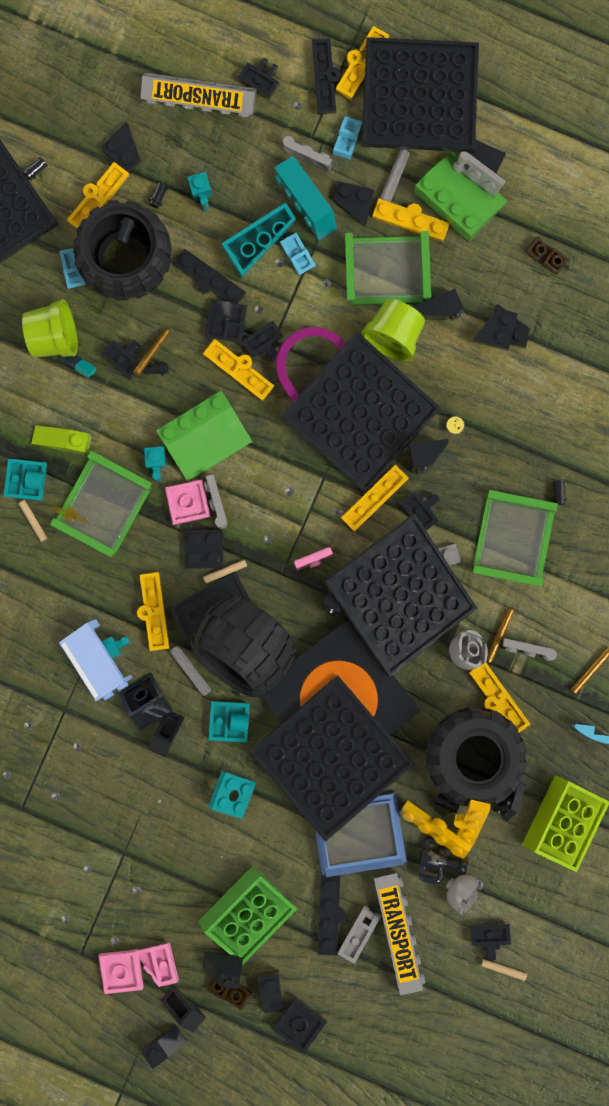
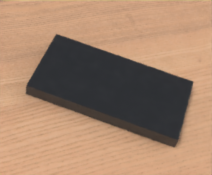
M236 572L168 607L185 641L194 638L193 634L199 621L219 601H224L228 596H236L252 602Z

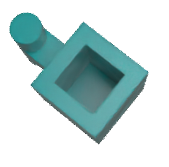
M206 172L189 176L188 181L194 202L200 200L202 210L208 211L209 203L207 198L212 197Z
M164 446L144 448L146 468L153 470L152 477L159 483L162 481L161 469H167L166 450Z
M110 637L102 641V644L113 660L123 655L121 648L131 644V639L123 637L116 641L115 637Z

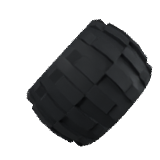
M118 200L108 201L107 205L100 208L97 206L92 209L87 219H82L78 226V234L73 241L75 264L83 280L96 293L107 298L108 296L115 298V300L128 301L132 297L139 299L146 296L147 292L152 288L156 289L163 281L165 273L169 271L172 251L170 237L165 225L149 208H143L139 203L129 200L126 203L119 202ZM126 217L135 221V228H132L130 237L139 240L146 249L147 259L135 271L126 274H113L105 265L104 253L110 242L118 236L121 227L120 220Z
M228 596L224 601L221 600L212 606L199 621L193 634L194 638L191 641L193 653L211 673L234 690L249 697H261L263 693H268L278 685L289 670L294 659L293 654L296 651L292 637L276 619L254 603L236 596Z
M482 707L459 709L444 717L431 733L425 753L429 776L436 788L452 802L468 807L470 800L488 803L490 806L497 805L506 800V797L515 792L520 785L527 765L526 746L518 728L501 713ZM472 736H486L493 740L500 749L501 765L499 770L493 777L485 781H472L463 776L457 767V750L464 740Z

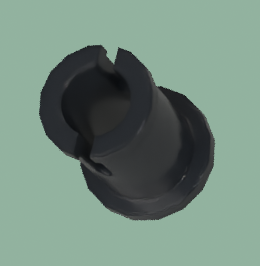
M39 157L29 167H25L23 173L29 180L36 179V176L48 165Z
M157 183L152 197L148 199V204L153 208L159 209V206H162V200L168 187Z
M126 217L120 220L121 227L116 238L117 241L128 244L132 228H135L134 220Z
M161 361V363H148L144 369V374H161V376H164V374H168V363H164V361Z
M563 480L553 481V503L564 505L565 501H567L565 497V481Z
M439 793L435 801V805L450 810V813H457L460 807L459 804L452 802L441 793Z

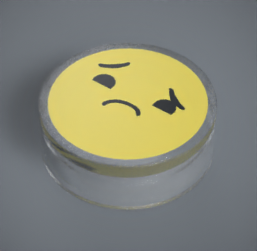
M459 416L450 417L445 425L446 431L453 436L461 434L465 428L464 420Z

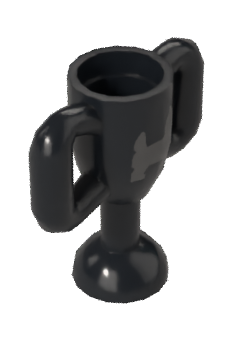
M426 837L420 852L418 877L426 883L440 884L443 880V869L445 867L458 869L460 875H466L468 858L464 857L459 862L449 860L445 856L448 848L438 844L433 837ZM429 844L442 846L440 852L430 850ZM426 869L437 870L438 876L426 875L424 872Z

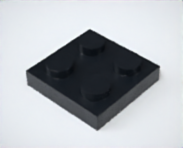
M184 530L185 569L224 568L223 530Z
M295 997L272 1030L304 1054L325 1026L327 1020L299 998Z

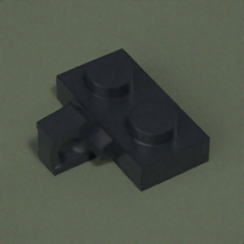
M272 320L243 340L242 344L252 358H255L260 353L263 356L268 354L271 360L275 362L277 356L275 349L278 347L276 342L284 338V335Z
M113 340L101 355L131 380L135 375L133 371L139 364L135 360L138 357L135 353L141 348V345L136 340H133L129 346L125 344L121 347Z
M414 491L400 502L401 506L410 516L412 514L417 516L426 531L439 521L433 514L436 510L433 506L440 501L436 494L427 500L426 497L421 499Z
M520 781V785L515 792L506 797V800L495 805L493 812L501 815V818L508 822L518 813L526 784Z
M510 924L470 925L471 946H482V950L487 952V960H496V950L500 949V945H511Z

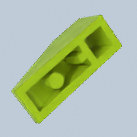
M35 425L31 444L88 455L92 437L89 433Z

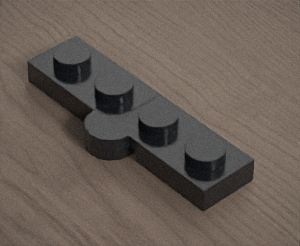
M331 39L312 40L317 114H336L334 84L340 81L341 73L339 69L333 67Z
M184 249L174 263V266L197 281V289L201 294H208L212 291L222 300L233 303H240L246 295L243 289L186 249Z
M321 875L318 955L337 956L338 924L343 923L347 917L345 910L339 907L340 876L338 875L330 877Z

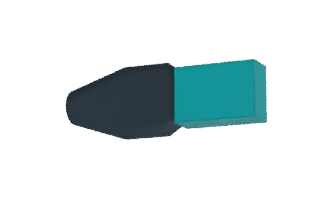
M58 355L64 363L75 368L77 372L88 378L96 372V367L77 355L70 357Z

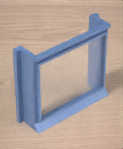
M395 792L378 796L326 842L315 830L322 875H326V877L399 866L407 862Z

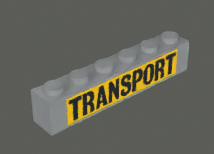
M145 73L142 76L141 99H145L147 103L155 104L159 101L164 102L166 106L180 104L186 109L201 107L202 111L211 112L214 109L220 110L219 113L222 114L235 112L238 113V116L249 117L254 112L255 88Z
M396 871L373 876L399 993L400 995L422 991V984L426 983L423 972L419 973L418 965L421 964L419 952L415 953L413 945H417L415 934H410L409 926H412L410 914L405 912V907L408 906L406 895H402L400 887H404L401 875L397 876Z

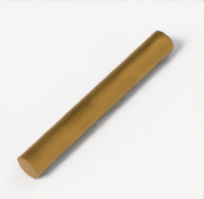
M163 329L133 371L135 375L140 376L169 336L170 331L168 329Z
M507 608L488 651L487 662L491 664L513 616L514 610Z
M609 646L570 689L573 693L577 694L609 657Z

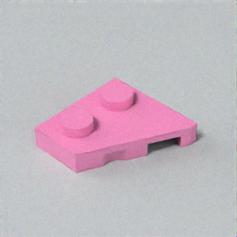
M170 942L138 950L139 960L144 965L143 968L153 977L158 987L179 981Z

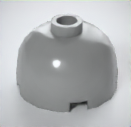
M468 630L456 635L451 641L449 654L453 663L459 668L473 670L481 667L487 661V645L482 643V636L479 633Z
M468 874L460 875L456 879L452 878L446 886L448 888L447 901L449 905L460 915L463 912L465 913L478 897L476 891L477 889L481 891L483 882Z

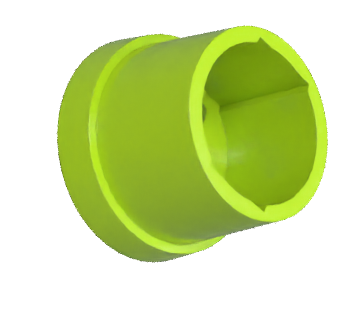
M64 299L52 302L50 306L23 314L22 327L24 339L32 357L76 356L78 341L75 322L70 307Z
M388 299L384 301L373 320L367 323L361 335L385 357L400 362H409L416 351L415 345L425 324V319L410 305L398 300Z

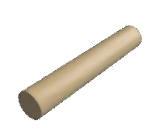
M23 500L18 503L39 540L43 542L48 539L26 501Z
M244 559L203 576L207 584L247 567Z
M483 959L481 962L482 967L523 981L526 980L527 973Z

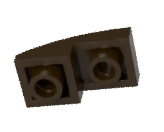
M538 236L534 238L525 250V253L556 275H558L569 260L556 248H551Z
M212 979L207 988V991L221 1000H226L240 1010H244L253 993L239 985V989L219 986L214 979Z

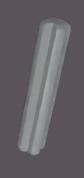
M399 150L380 199L391 202L410 155L407 150Z
M179 646L174 647L170 653L203 696L207 695L211 688Z

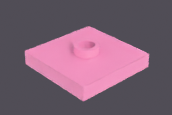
M202 479L165 487L173 525L211 517Z
M328 547L295 560L296 570L298 571L308 566L314 568L321 565V561L333 556L332 550Z
M138 949L101 953L98 955L104 994L136 991L144 988Z

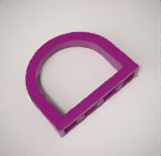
M306 327L290 334L279 347L275 361L276 374L279 383L292 403L298 398L299 394L290 382L286 372V358L289 350L302 338L320 336L332 342L339 351L344 346L345 341L336 333L324 328Z

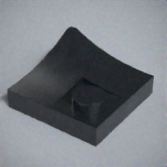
M212 299L204 337L242 343L248 305Z

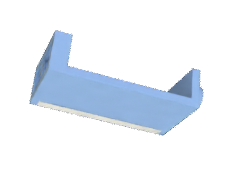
M95 619L86 623L59 643L95 701L102 698L105 701L114 695V690L118 689L120 691L127 687V682L133 677L129 675L124 678L94 631L100 626Z

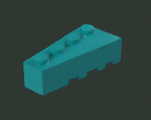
M292 156L274 167L276 172L274 177L279 186L283 185L285 194L289 199H292L295 208L301 213L318 241L337 230L332 208L296 158Z
M286 203L222 243V249L241 278L256 265L295 223L296 218Z

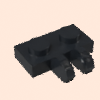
M263 58L257 68L247 62L238 76V81L249 88H255L257 93L270 100L279 86V81L272 78L278 66L273 64L266 74L263 70L267 66L268 59Z

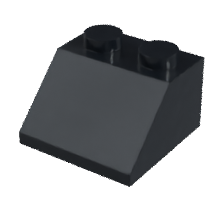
M442 439L411 444L407 450L411 473L416 472V475L426 474L442 454L449 440Z
M152 673L119 692L129 717L139 730H142L173 710Z

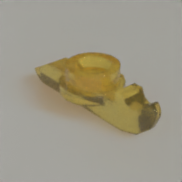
M56 506L52 508L53 511L63 514L67 521H89L85 517L78 515L74 508L62 509Z

